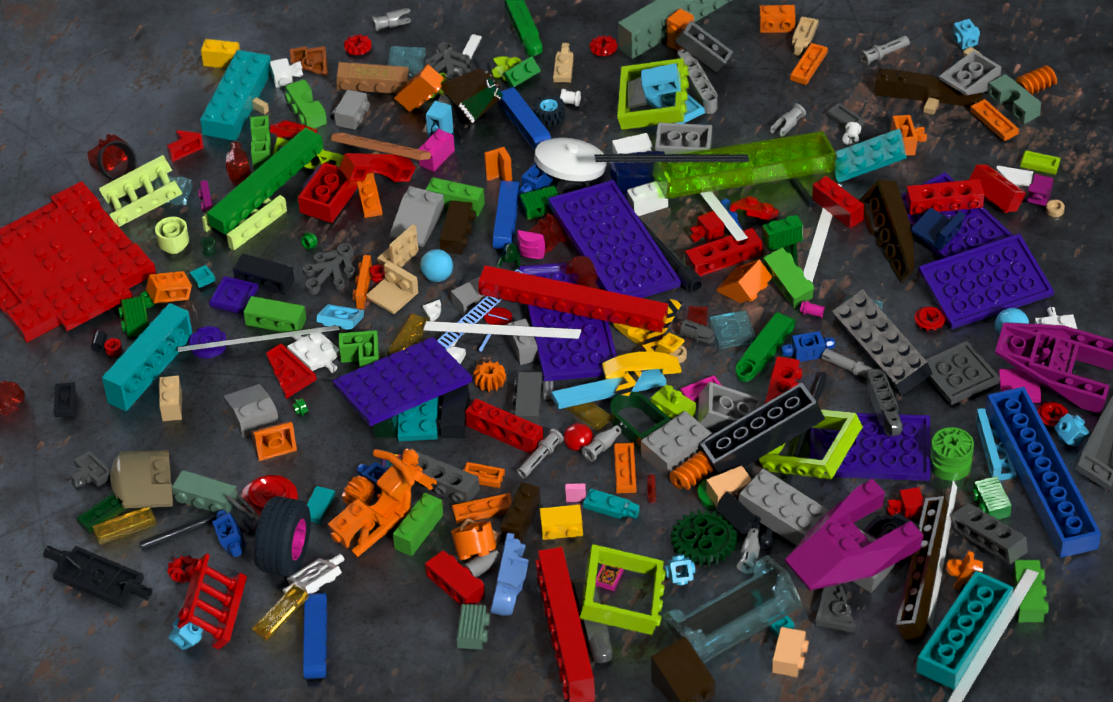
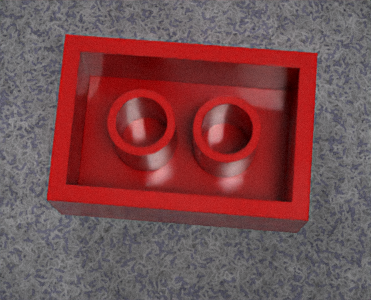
M324 162L298 196L300 213L332 223L357 190V181H348L340 167Z

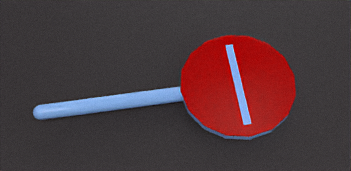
M501 307L492 308L484 316L487 325L508 326V323L512 322L513 318L509 310ZM487 334V335H486V337H485L483 343L481 344V346H480V348H479V351H480V352H481V351L483 350V348L485 347V345H486L487 341L489 340L491 334Z

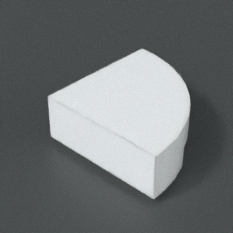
M440 300L422 306V310L429 321L433 322L440 316Z

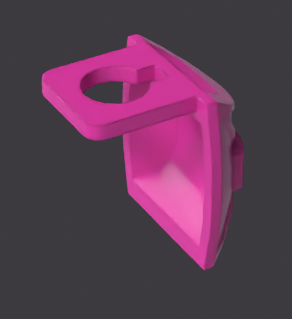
M518 230L517 246L520 255L527 258L543 259L546 245L543 235Z

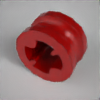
M377 264L371 267L370 274L373 282L380 283L385 279L384 265Z
M111 338L104 343L105 352L108 356L116 357L122 353L123 349L119 339Z

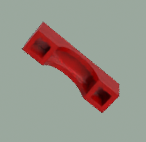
M345 153L340 165V170L348 181H364L368 173H379L389 177L394 182H410L416 168L408 157L394 154Z

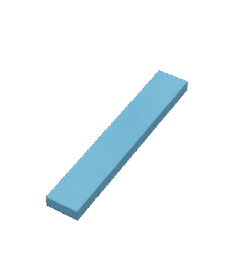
M660 369L643 371L631 392L664 386L667 380ZM611 378L552 391L551 397L558 409L611 398L619 395L615 394V391L623 378Z

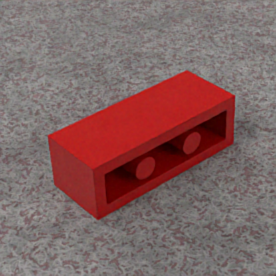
M976 164L969 180L980 179L985 199L999 206L998 209L1002 212H1017L1026 192L987 164Z
M825 176L813 184V200L851 229L864 220V204L829 177Z
M443 550L425 563L426 576L460 606L462 604L475 605L485 598V585L482 580L476 579L467 567H463L457 562L453 555H449Z

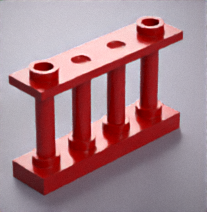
M206 553L200 559L197 558L192 565L193 573L183 608L178 614L179 622L177 627L181 629L189 622L212 634L214 638L212 647L219 650L230 642L247 576L240 572L234 578H228L207 566L210 555ZM206 574L226 585V595L204 583V575ZM200 590L221 601L223 605L222 610L220 611L199 599ZM195 607L216 617L218 621L217 627L193 615Z

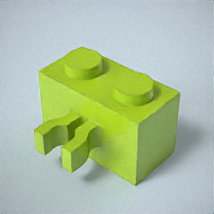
M664 385L651 397V402L672 420L685 411L693 418L696 416V403L682 395V392L674 390L671 385Z

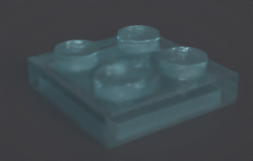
M391 46L388 66L409 67V76H415L424 67L426 48Z
M747 310L710 317V325L714 331L719 349L750 344L756 339Z

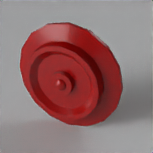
M266 475L254 479L247 484L241 495L259 516L265 504L273 497L298 499L296 486L289 479L278 475Z

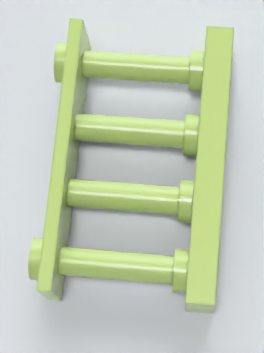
M164 155L99 188L108 204L112 202L115 208V212L111 213L110 216L118 227L183 194L176 181L170 182L167 173L172 171ZM161 177L164 186L154 191L151 181ZM145 186L148 195L138 199L135 190ZM128 194L132 203L122 208L119 198Z
M281 195L274 200L267 198L262 202L266 206L260 210L254 209L251 212L252 216L250 218L243 219L238 223L239 226L230 230L226 234L229 248L236 250L287 212L285 198ZM206 213L202 217L204 230L207 232L212 227L209 225Z

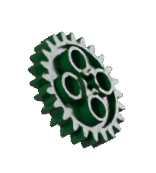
M706 509L705 513L702 514L698 510L696 515L693 512H690V517L683 515V521L677 519V525H673V531H671V546H673L674 552L688 557L694 564L699 562L701 567L703 563H706L710 567V562L718 565V559L725 561V555L730 557L731 551H735L737 532L727 519L724 520V516H716V511L709 514V511Z

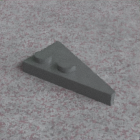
M840 584L824 587L815 625L855 633L856 624L853 622L843 587Z

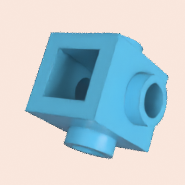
M970 19L954 23L953 38L955 43H958L962 49L978 45L980 31Z
M1067 413L1060 418L1054 427L1059 433L1057 435L1058 438L1074 447H1078L1090 435V432L1084 426V420L1078 415L1073 416Z
M674 555L671 560H667L668 565L665 566L666 578H670L672 583L684 585L688 584V581L693 580L695 566L694 562H691L688 557ZM681 565L682 570L676 572L675 567Z
M177 618L173 623L174 628L168 638L182 650H185L200 641L203 629L190 622L180 629L177 627L179 618Z

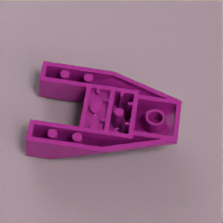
M1003 323L995 350L996 355L1026 376L1076 406L1101 414L1110 385L1071 373L1075 360L1112 371V339L1065 325Z
M873 478L856 487L826 513L785 559V563L809 591L872 577L921 549L923 534L912 521L907 522L872 543L854 524V522L883 506L885 492Z

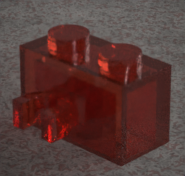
M107 134L106 140H98L99 145L87 152L91 167L99 171L97 155L102 147L112 141L125 142L117 135L113 134L111 136ZM117 146L106 147L102 155V164L107 173L127 160L125 152Z
M551 213L546 214L544 219H540L538 224L527 231L543 235L545 254L567 237V233L558 219Z

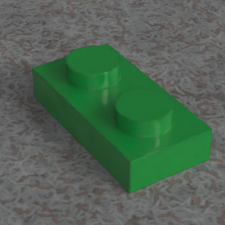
M531 56L504 72L503 75L510 87H515L541 70Z

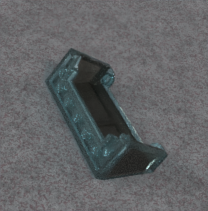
M767 555L754 564V576L685 616L679 609H673L662 615L663 620L674 640L678 641L685 636L702 662L705 663L802 607L789 572Z

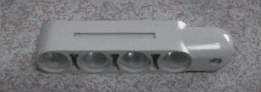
M686 49L678 50V59L683 58L685 65L689 66L687 78L689 89L695 100L705 108L706 114L715 113L717 111V93L697 59L693 58Z

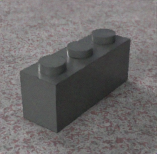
M690 21L682 29L675 40L677 44L715 72H718L726 64L733 53L732 50L693 21Z
M519 372L518 380L514 381V391H517V394H513V406H516V408L512 409V414L537 425L540 424L543 388L542 372Z

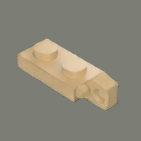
M801 17L793 35L794 55L801 56L803 48H808L818 27L819 20Z
M562 43L561 52L557 51L553 82L571 83L574 55L573 52H569V43Z

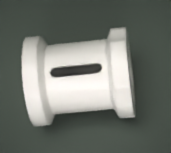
M562 89L560 98L563 99L564 103L579 106L581 91L571 92Z
M849 122L845 127L846 133L843 135V142L852 146L859 141L858 134L861 132V126L856 122Z

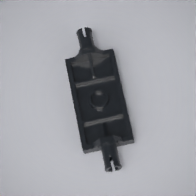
M47 546V549L45 548L43 552L44 558L53 560L58 564L56 571L53 573L54 580L122 608L131 595H136L144 600H149V597L152 595V588L141 585V582L144 580L142 573L78 546H75L72 551H60L52 546Z

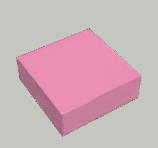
M585 483L565 484L566 502H584L586 498Z

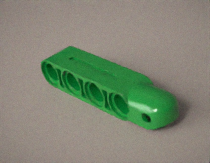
M504 0L506 12L526 55L534 56L543 52L542 42L524 0Z
M779 312L775 313L737 363L735 375L740 382H750L758 372L764 369L793 331L795 319Z

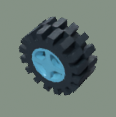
M552 94L550 97L548 95H544V98L540 96L539 100L536 99L535 103H533V112L544 126L545 124H548V127H551V124L556 126L557 122L560 124L565 119V103L557 95L555 98Z

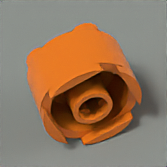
M487 521L470 523L463 530H460V527L451 531L459 560L468 559L473 554H477L478 557L490 554L489 551L496 549V541L490 521L488 523Z

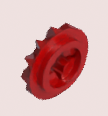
M353 34V37H347V40L344 41V49L351 55L365 54L372 46L371 39H368L367 35L362 36L359 34L356 36Z
M605 35L603 37L597 36L596 39L593 38L591 40L590 50L598 56L611 55L617 50L616 39H612L611 36L605 37Z
M923 307L915 313V324L919 325L920 329L925 328L927 332L929 329L936 331L937 328H942L945 323V317L938 308Z
M1048 402L1041 405L1037 412L1044 425H1048L1050 428L1055 426L1060 418L1068 413V410L1059 403ZM1053 412H1055V414H1054L1055 417H1054L1053 419H1051V418H1050L1051 414H1053Z
M190 554L187 557L181 555L180 558H173L172 563H168L167 571L169 577L175 582H189L193 573L192 565L196 558H192ZM182 565L186 566V570L184 573L181 569Z

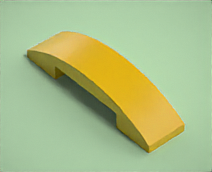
M613 323V326L623 335L640 346L643 345L650 333V330ZM669 332L657 343L658 346L654 352L671 354L684 343V339Z
M661 352L628 353L602 363L606 379L623 378L627 371L661 369L662 374H675L682 371L677 357Z

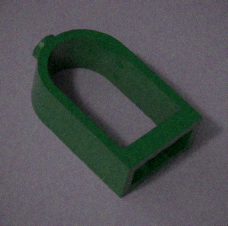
M631 392L629 396L615 395L611 400L612 425L619 426L621 434L631 443H634L640 451L641 440L672 420L649 399L638 392ZM628 407L638 408L650 417L656 425L641 434L623 419L618 412Z

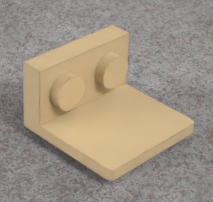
M412 224L389 245V248L377 258L378 263L385 265L390 261L399 267H403L410 258L414 257L419 251L416 226Z
M388 261L384 265L385 279L366 294V298L390 313L395 314L419 293L416 276Z

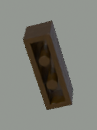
M451 200L439 239L440 250L446 253L463 254L464 247L468 246V234L472 232V221H475L476 218L473 203Z
M520 483L500 526L502 542H505L507 533L514 534L515 539H518L520 543L523 542L541 502L539 486Z

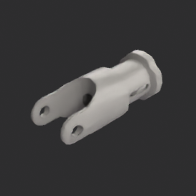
M410 9L396 10L385 13L384 16L380 17L373 16L371 20L375 32L381 28H392L410 23V18L398 19L401 15L409 13Z
M795 103L789 112L784 113L771 126L770 132L774 134L777 130L781 129L780 136L783 137L797 124L800 118L806 115L805 109L800 104Z
M614 426L598 433L588 446L582 448L583 456L587 460L594 462L597 459V455L605 452L621 434V428Z
M751 528L748 531V535L741 548V559L737 562V568L743 573H751L755 570L754 562L760 552L757 537L758 529Z

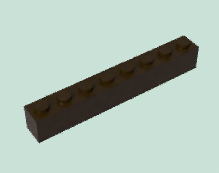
M945 496L925 498L918 528L923 534L921 549L912 554L896 621V626L904 640L924 639L949 505Z

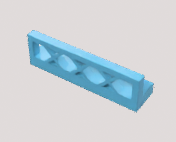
M985 408L977 409L976 424L991 477L997 476L999 480L1015 479L1014 466L1002 442L998 445L994 442L993 436L999 437L995 429L992 430L989 423L991 421L987 417ZM997 451L1005 454L1002 460L999 459ZM1001 466L1008 468L1010 473L1001 474Z

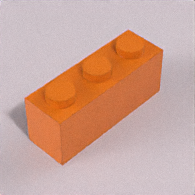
M427 64L400 89L394 99L411 112L415 107L418 109L424 103V100L428 101L433 93L436 94L442 87L440 83L444 78Z

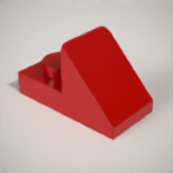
M176 130L177 141L167 145L169 159L172 162L204 148L200 133Z

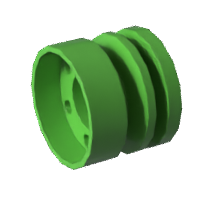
M955 427L937 431L933 436L931 444V471L943 480L956 481L965 478L970 473L972 467L973 438L968 432Z

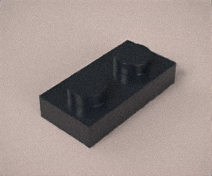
M75 382L55 384V418L74 416Z

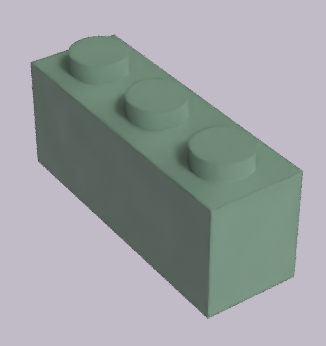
M182 470L172 486L174 500L193 505L199 509L212 511L215 514L220 510L230 513L234 507L226 498L227 495L236 501L238 500L236 486Z

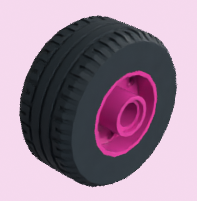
M276 496L265 504L258 521L254 541V561L260 571L289 577L300 568L308 546L311 527L310 510L304 501Z

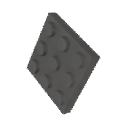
M968 341L926 359L933 373L928 377L929 381L950 405L1000 383V377Z

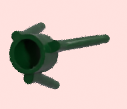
M508 243L504 246L496 268H500L503 261L507 263L516 261L517 269L519 270L521 255L518 254V247L515 244Z

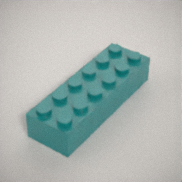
M242 50L236 51L200 119L203 135L237 140L253 109L252 100L256 97L259 98L271 74L270 55Z
M169 303L165 309L161 310L156 319L150 322L149 326L138 336L137 340L126 349V352L115 361L114 365L104 373L102 380L108 404L127 411L179 353L178 347H183L189 342L192 328L187 310Z
M975 571L918 656L916 672L955 690L1013 594L1014 587Z

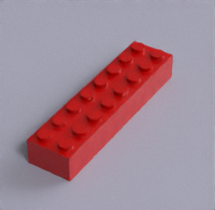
M563 547L538 551L539 559L535 560L536 578L538 585L540 584L541 600H544L545 617H548L547 626L549 633L552 635V648L556 652V666H559L560 669L558 673L560 683H563L564 700L568 699L569 702H595L594 677Z

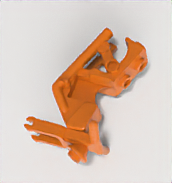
M405 448L402 459L393 453L375 449L373 456L388 460L393 464L377 481V486L382 489L381 495L377 494L378 502L373 506H369L366 502L356 497L353 503H350L345 510L328 523L331 538L336 543L340 542L346 548L349 547V543L355 533L361 529L358 545L352 549L355 557L358 558L409 514L411 486L415 483L414 479L429 490L433 489L432 483L437 484L434 478L422 472L423 469L417 466L419 464V456L413 449ZM375 522L381 525L368 536L369 531L375 526Z

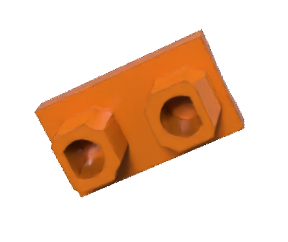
M968 551L962 561L951 559L946 564V570L949 575L956 576L957 579L953 588L960 589L963 584L967 585L975 571L982 573L983 562L974 559V552Z

